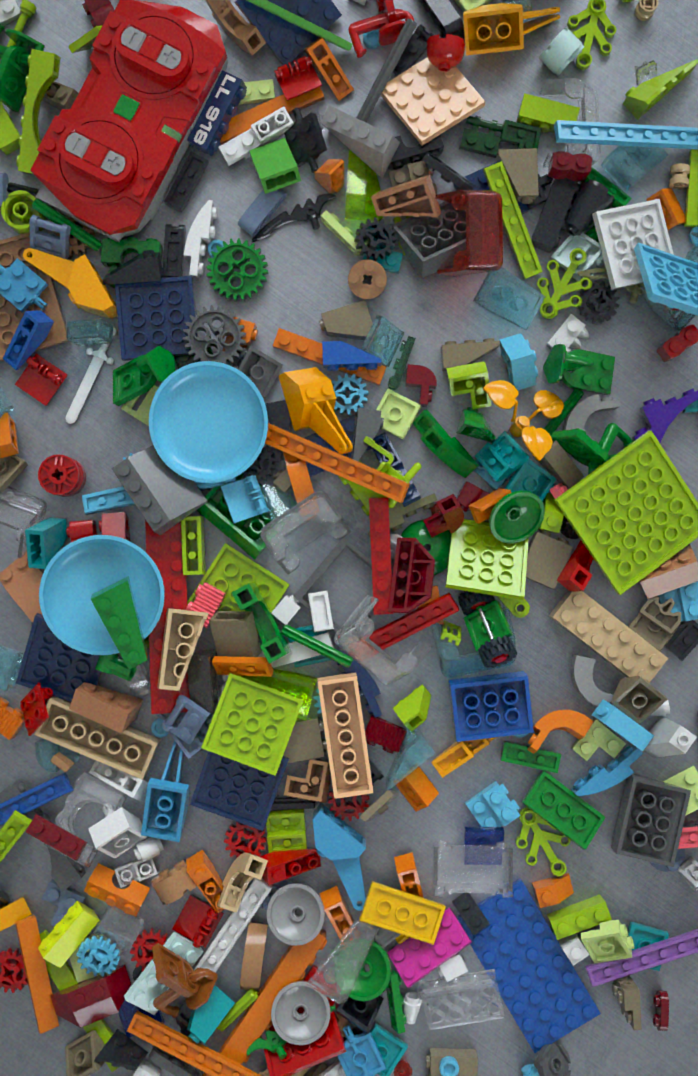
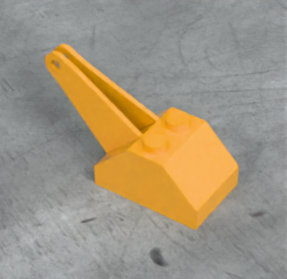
M498 3L482 5L464 11L466 56L524 49V34L560 19L559 14H554L560 12V7L523 12V7L520 4ZM543 16V17H540V18H537V19H534V20H531V21H528V22L523 23V19H528V18Z
M32 248L24 250L23 258L29 264L70 291L68 296L78 309L82 308L87 313L109 319L117 317L115 301L106 285H103V280L95 266L85 254L73 262Z
M316 367L280 374L279 380L294 431L311 428L338 453L352 452V442L334 413L336 396L331 379Z

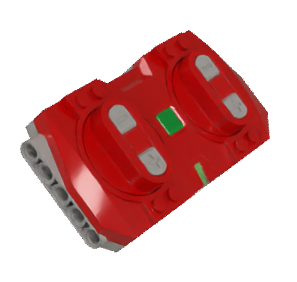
M120 0L114 12H109L92 45L94 50L89 57L92 69L71 109H62L59 116L55 115L37 149L39 154L30 171L42 185L35 198L40 199L54 210L116 242H120L123 237L139 233L149 220L153 221L169 190V185L178 170L177 168L190 145L187 139L222 70L226 71L228 65L224 47L227 36L218 29V25L184 7L173 6L163 0Z

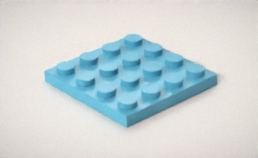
M638 242L634 247L648 300L698 316V263Z

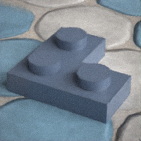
M51 879L41 898L58 907L50 925L55 926L60 922L68 909L77 900L83 903L86 895L69 887L62 892L57 883Z

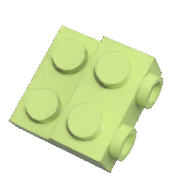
M619 920L600 923L599 930L581 933V940L594 964L632 958V949H634L633 939L631 936L627 937V927L625 924H621Z

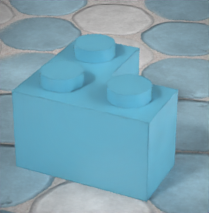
M521 333L499 339L501 356L507 365L509 382L517 390L537 385L536 377H538V370L534 363L537 361L535 351L531 350L528 339L525 340Z

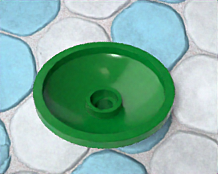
M515 491L504 496L494 506L489 517V527L496 539L504 543H518L528 539L539 529L543 522L545 514L544 504L536 494L530 491Z
M423 520L413 522L404 529L401 534L403 538H416L423 547L425 544L431 546L428 552L435 559L434 575L443 572L448 566L450 531L446 530L431 538Z
M365 938L355 939L344 945L338 953L335 962V975L340 988L346 995L358 1001H369L379 997L386 990L391 979V963L383 947L377 942ZM366 964L370 967L369 972L365 970Z

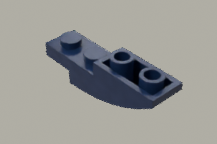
M384 432L374 437L375 443L393 454L394 460L391 465L395 470L401 471V474L404 476L407 471L387 434ZM371 447L380 464L383 461H389L388 457ZM412 480L409 482L410 485L402 503L404 507L421 499Z
M337 648L336 650L353 658L349 668L343 666L344 672L342 674L356 672L357 681L360 684L358 686L361 697L365 696L368 703L365 706L369 714H374L375 718L382 715L375 696L381 694L370 673L353 656Z

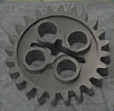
M211 305L209 311L205 307H203V313L196 310L197 317L190 315L192 323H185L189 329H183V333L188 335L183 337V341L189 342L184 347L185 349H191L188 355H195L194 362L200 359L201 362L214 361L226 364L229 361L233 364V357L239 359L237 351H244L240 345H246V341L241 339L246 337V333L240 332L244 330L245 326L238 325L241 319H234L235 312L229 315L228 308L223 312L220 305L217 310H214L213 305ZM219 320L222 322V325L215 328L212 326V322ZM204 323L208 324L215 336L218 335V341L225 348V351L221 350L214 338L211 339V333L204 326ZM204 331L206 336L200 339L196 337V333ZM231 336L234 340L232 343L227 344L223 341V338ZM209 347H216L218 351L216 354L211 355L207 352V349Z

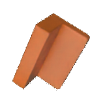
M672 188L661 189L646 199L647 201L660 199L668 231L677 225L685 223V214Z
M498 488L470 504L469 509L475 523L480 524L488 519L497 502L510 494L511 490Z
M417 763L413 764L407 772L393 780L394 784L416 812L428 807L439 794Z

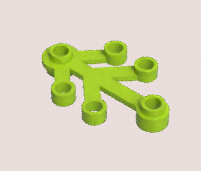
M590 0L587 9L577 15L570 16L567 26L570 29H576L580 21L590 17L588 24L573 32L578 39L586 35L584 48L577 56L575 62L580 70L588 69L592 62V56L589 53L593 37L600 46L599 52L602 56H608L612 50V45L606 41L605 37L612 38L617 29L605 14L606 3L604 0ZM598 19L605 28L604 36L597 26ZM571 20H575L576 24H572ZM607 29H611L613 33H609ZM603 47H607L609 51H604ZM580 61H585L586 65L581 64Z
M576 248L571 251L569 256L571 263L561 281L558 272L560 268L559 263L555 260H550L547 263V269L550 271L555 292L550 297L548 290L550 281L547 278L542 277L537 281V286L541 290L543 303L540 306L542 317L553 319L557 316L559 310L571 306L579 307L582 304V298L578 295L571 296L569 300L558 301L562 295L580 289L588 290L591 288L592 281L586 277L578 282L569 284L578 266L587 259L584 250ZM582 254V259L577 261V255ZM555 263V269L551 270V264ZM546 280V285L541 287V282ZM585 280H588L589 282L587 287H583V282ZM574 298L579 299L576 305L573 304ZM549 306L553 308L551 313L547 312Z
M528 807L523 808L519 813L522 828L520 836L516 838L515 843L520 849L526 848L528 845L526 839L531 827L534 836L530 851L525 855L526 863L530 866H534L537 863V853L539 845H541L551 862L550 870L555 876L564 875L567 870L566 865L561 859H557L547 840L560 843L564 847L568 846L571 840L567 838V842L562 843L561 839L566 837L565 835L541 830L537 823L548 825L553 830L557 829ZM527 813L532 814V817L530 819L525 818V815ZM523 839L525 840V843L523 845H519V840ZM530 856L534 857L533 862L528 861ZM557 863H559V864H560V868H559V869H555V868H554V865L557 864Z

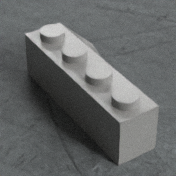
M329 105L321 124L383 178L400 142L393 135Z

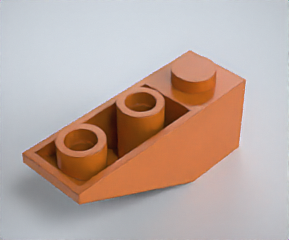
M328 159L314 173L315 180L328 193L339 192L344 186V161L342 159Z
M202 849L186 859L187 873L213 909L219 913L224 910V908L217 906L224 888L223 882L213 863Z

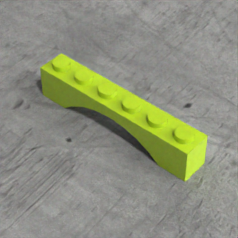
M32 49L31 54L28 56L29 75L26 76L25 80L27 94L23 99L25 111L21 118V127L23 129L22 135L19 137L20 155L17 156L16 165L20 172L33 174L30 169L39 154L37 149L41 143L38 128L40 105L45 93L59 76L61 57L55 53Z

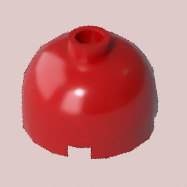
M440 34L430 36L427 39V57L433 66L437 67L439 71L447 72L461 63L465 52L463 38L451 34H446V38H439Z

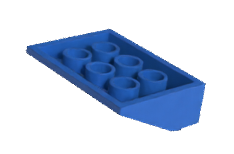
M525 671L448 680L457 742L534 733L529 680Z

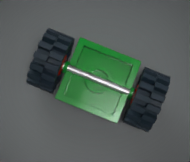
M469 591L461 593L458 596V602L463 614L466 615L463 619L484 667L495 668L496 666L500 667L501 664H507L508 661L511 662L516 657L517 651L510 638L513 634L500 602L495 600L494 595Z

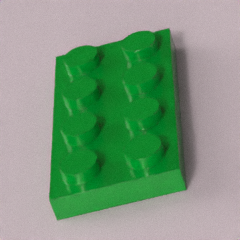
M541 771L521 802L584 850L587 849L606 818L545 771Z

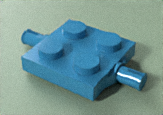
M18 258L8 268H4L0 264V295L21 313L34 303L41 310H45L44 306L47 307L48 304L40 296L48 284Z
M350 1025L342 1029L347 1038L344 1041L346 1052L337 1057L346 1076H375L378 1072L386 1069V1064L371 1032L354 1035Z

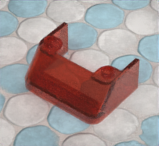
M458 190L435 195V199L452 203L456 210H466V250L456 253L453 260V268L437 270V274L456 277L499 270L503 265L502 196L500 193L492 190Z

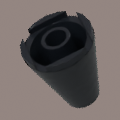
M583 180L580 184L565 222L568 234L572 236L581 235L594 223L593 213L607 210L613 205L615 201L613 194L610 197L607 194L609 189L594 180H589L588 182Z

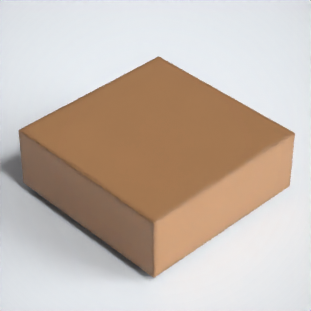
M61 752L55 754L50 760L64 772L69 771L75 764Z

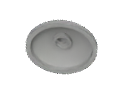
M293 883L281 887L274 893L267 908V921L272 933L280 941L289 945H303L313 940L320 933L325 920L324 905L320 896L315 890L304 884ZM297 909H300L302 911L301 916H298L296 914Z
M306 981L293 982L283 987L276 995L272 1004L271 1018L274 1029L283 1040L294 1045H306L316 1041L326 1031L330 1021V1005L325 993L315 984ZM303 1007L304 1012L298 1013L297 1009Z

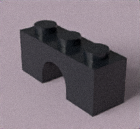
M401 135L395 137L400 144L388 169L393 168L397 170L405 164L420 162L428 152L439 157L443 153L444 148L441 135L423 146L419 143L418 146L413 148L404 145Z

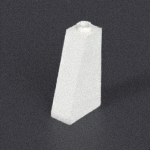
M659 716L649 729V732L654 737L644 751L654 758L686 754L697 737L681 725L663 716Z

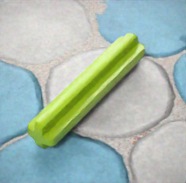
M253 988L248 990L232 1006L216 1029L222 1032L258 998V992Z

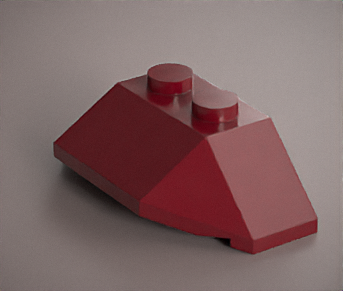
M397 538L388 608L389 613H410L432 596L435 559L416 538Z
M124 964L113 970L110 975L105 973L104 977L99 975L51 994L50 997L56 1015L82 1028L118 1013L125 999L124 995L131 985V980Z

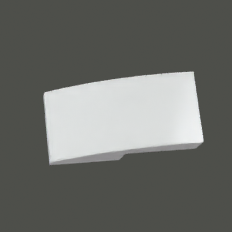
M152 858L145 862H142L141 859L134 860L114 868L120 888L131 884L132 880L140 882L158 874Z

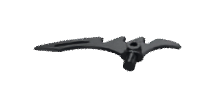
M331 193L317 196L316 203H313L308 198L303 208H301L300 204H296L291 215L287 211L282 212L266 224L254 236L252 241L255 242L266 238L280 226L294 221L311 222L314 230L320 228L318 218H320L323 205L331 199H336L337 196ZM279 220H282L281 222H279L278 224H276L274 227H272L266 234H263V233H264L268 228H270L273 224H275V223L278 222Z

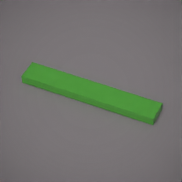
M246 0L346 51L351 50L353 44L267 0Z

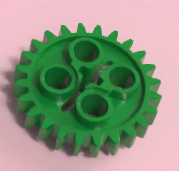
M238 238L237 243L230 239L229 245L223 241L224 247L221 248L217 245L218 252L211 251L214 258L207 259L211 264L206 266V269L211 271L206 274L208 278H212L209 283L210 285H215L213 288L215 292L220 290V297L226 294L227 300L233 296L235 302H237L238 297L245 301L246 295L252 299L251 293L254 292L258 295L257 288H264L261 282H267V278L263 276L269 273L268 270L263 269L268 266L267 262H262L266 259L265 255H260V248L255 250V243L249 246L248 240L241 244L240 238ZM237 253L243 254V257L240 260H235L233 258ZM222 266L229 267L225 273L219 272V269ZM250 267L256 269L255 273L251 275L247 274L246 270ZM234 268L240 269L241 272L234 271ZM234 280H240L241 285L238 287H233L232 282Z

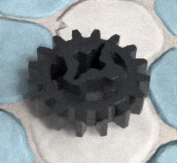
M374 217L373 222L368 218L365 224H360V229L356 230L355 234L357 236H355L354 242H359L356 245V249L362 250L361 256L367 254L366 259L369 260L372 256L374 261H377L379 256L384 260L385 254L390 256L391 250H394L396 246L394 243L397 240V237L393 236L395 230L389 229L390 223L384 225V219L377 222V218Z
M594 281L590 289H582L580 292L582 304L577 307L579 309L582 308L580 316L585 314V320L587 321L591 318L592 324L597 320L602 324L604 318L609 321L611 315L614 316L617 313L614 309H618L620 306L616 303L620 297L614 296L617 290L611 291L610 285L605 287L604 281L600 285H598L597 281ZM596 291L595 295L588 296L589 293ZM607 309H608V311H607L606 313L600 314V313L602 312V310H607Z
M268 445L262 448V454H259L256 461L260 460L259 468L256 465H251L242 472L244 474L242 479L251 476L252 474L248 472L254 471L258 474L256 478L260 484L261 478L267 481L266 475H273L270 470L276 469V466L272 464L276 462V458H271L274 452H268ZM268 460V467L264 470L263 464Z

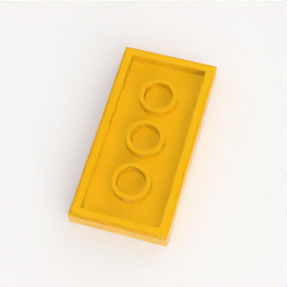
M371 881L359 920L434 945L446 906Z

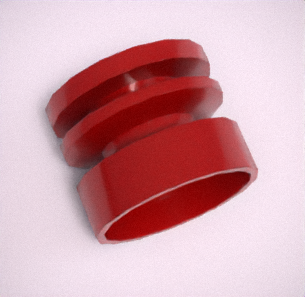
M52 455L41 463L38 470V480L46 492L61 497H71L78 494L84 488L86 472L79 461L65 455ZM60 472H62L63 475L60 476V479L57 478V475H59Z

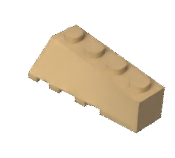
M167 609L157 684L158 689L180 690L208 613Z

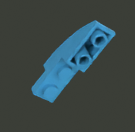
M634 745L627 746L621 752L622 755L620 757L612 759L607 764L608 767L606 769L600 764L590 768L588 775L583 779H578L573 784L574 787L571 790L577 796H585L599 793L619 784L634 773L629 766L643 754L642 751Z

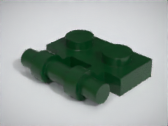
M480 116L467 117L466 124L473 125L472 129L464 128L459 149L496 158L500 137L494 134L495 131H502L503 124L497 123L498 121L496 120L488 121L481 119ZM478 127L489 129V133L479 132Z

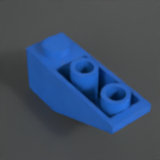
M322 341L323 368H327L328 371H338L339 368L344 367L347 370H358V367L375 370L377 366H381L380 358L343 341Z

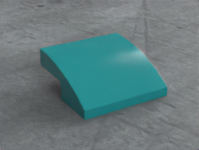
M504 431L492 444L487 442L475 455L496 482L512 474L530 458L507 431Z

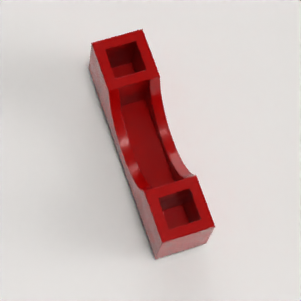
M581 540L556 580L570 592L584 591L592 577L590 566L594 558Z

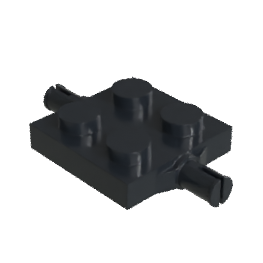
M295 108L292 111L296 121L284 133L297 167L309 163L311 173H315L318 170L316 159L320 154L327 151V147L316 113L311 112L303 118L300 108Z

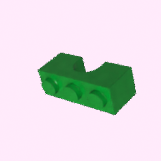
M129 237L127 240H121L120 242L110 238L102 239L101 263L105 267H111L112 265L119 267L124 264L127 255L131 253L140 254L146 250L160 252L162 262L163 246L160 241L153 238L140 241L137 238Z

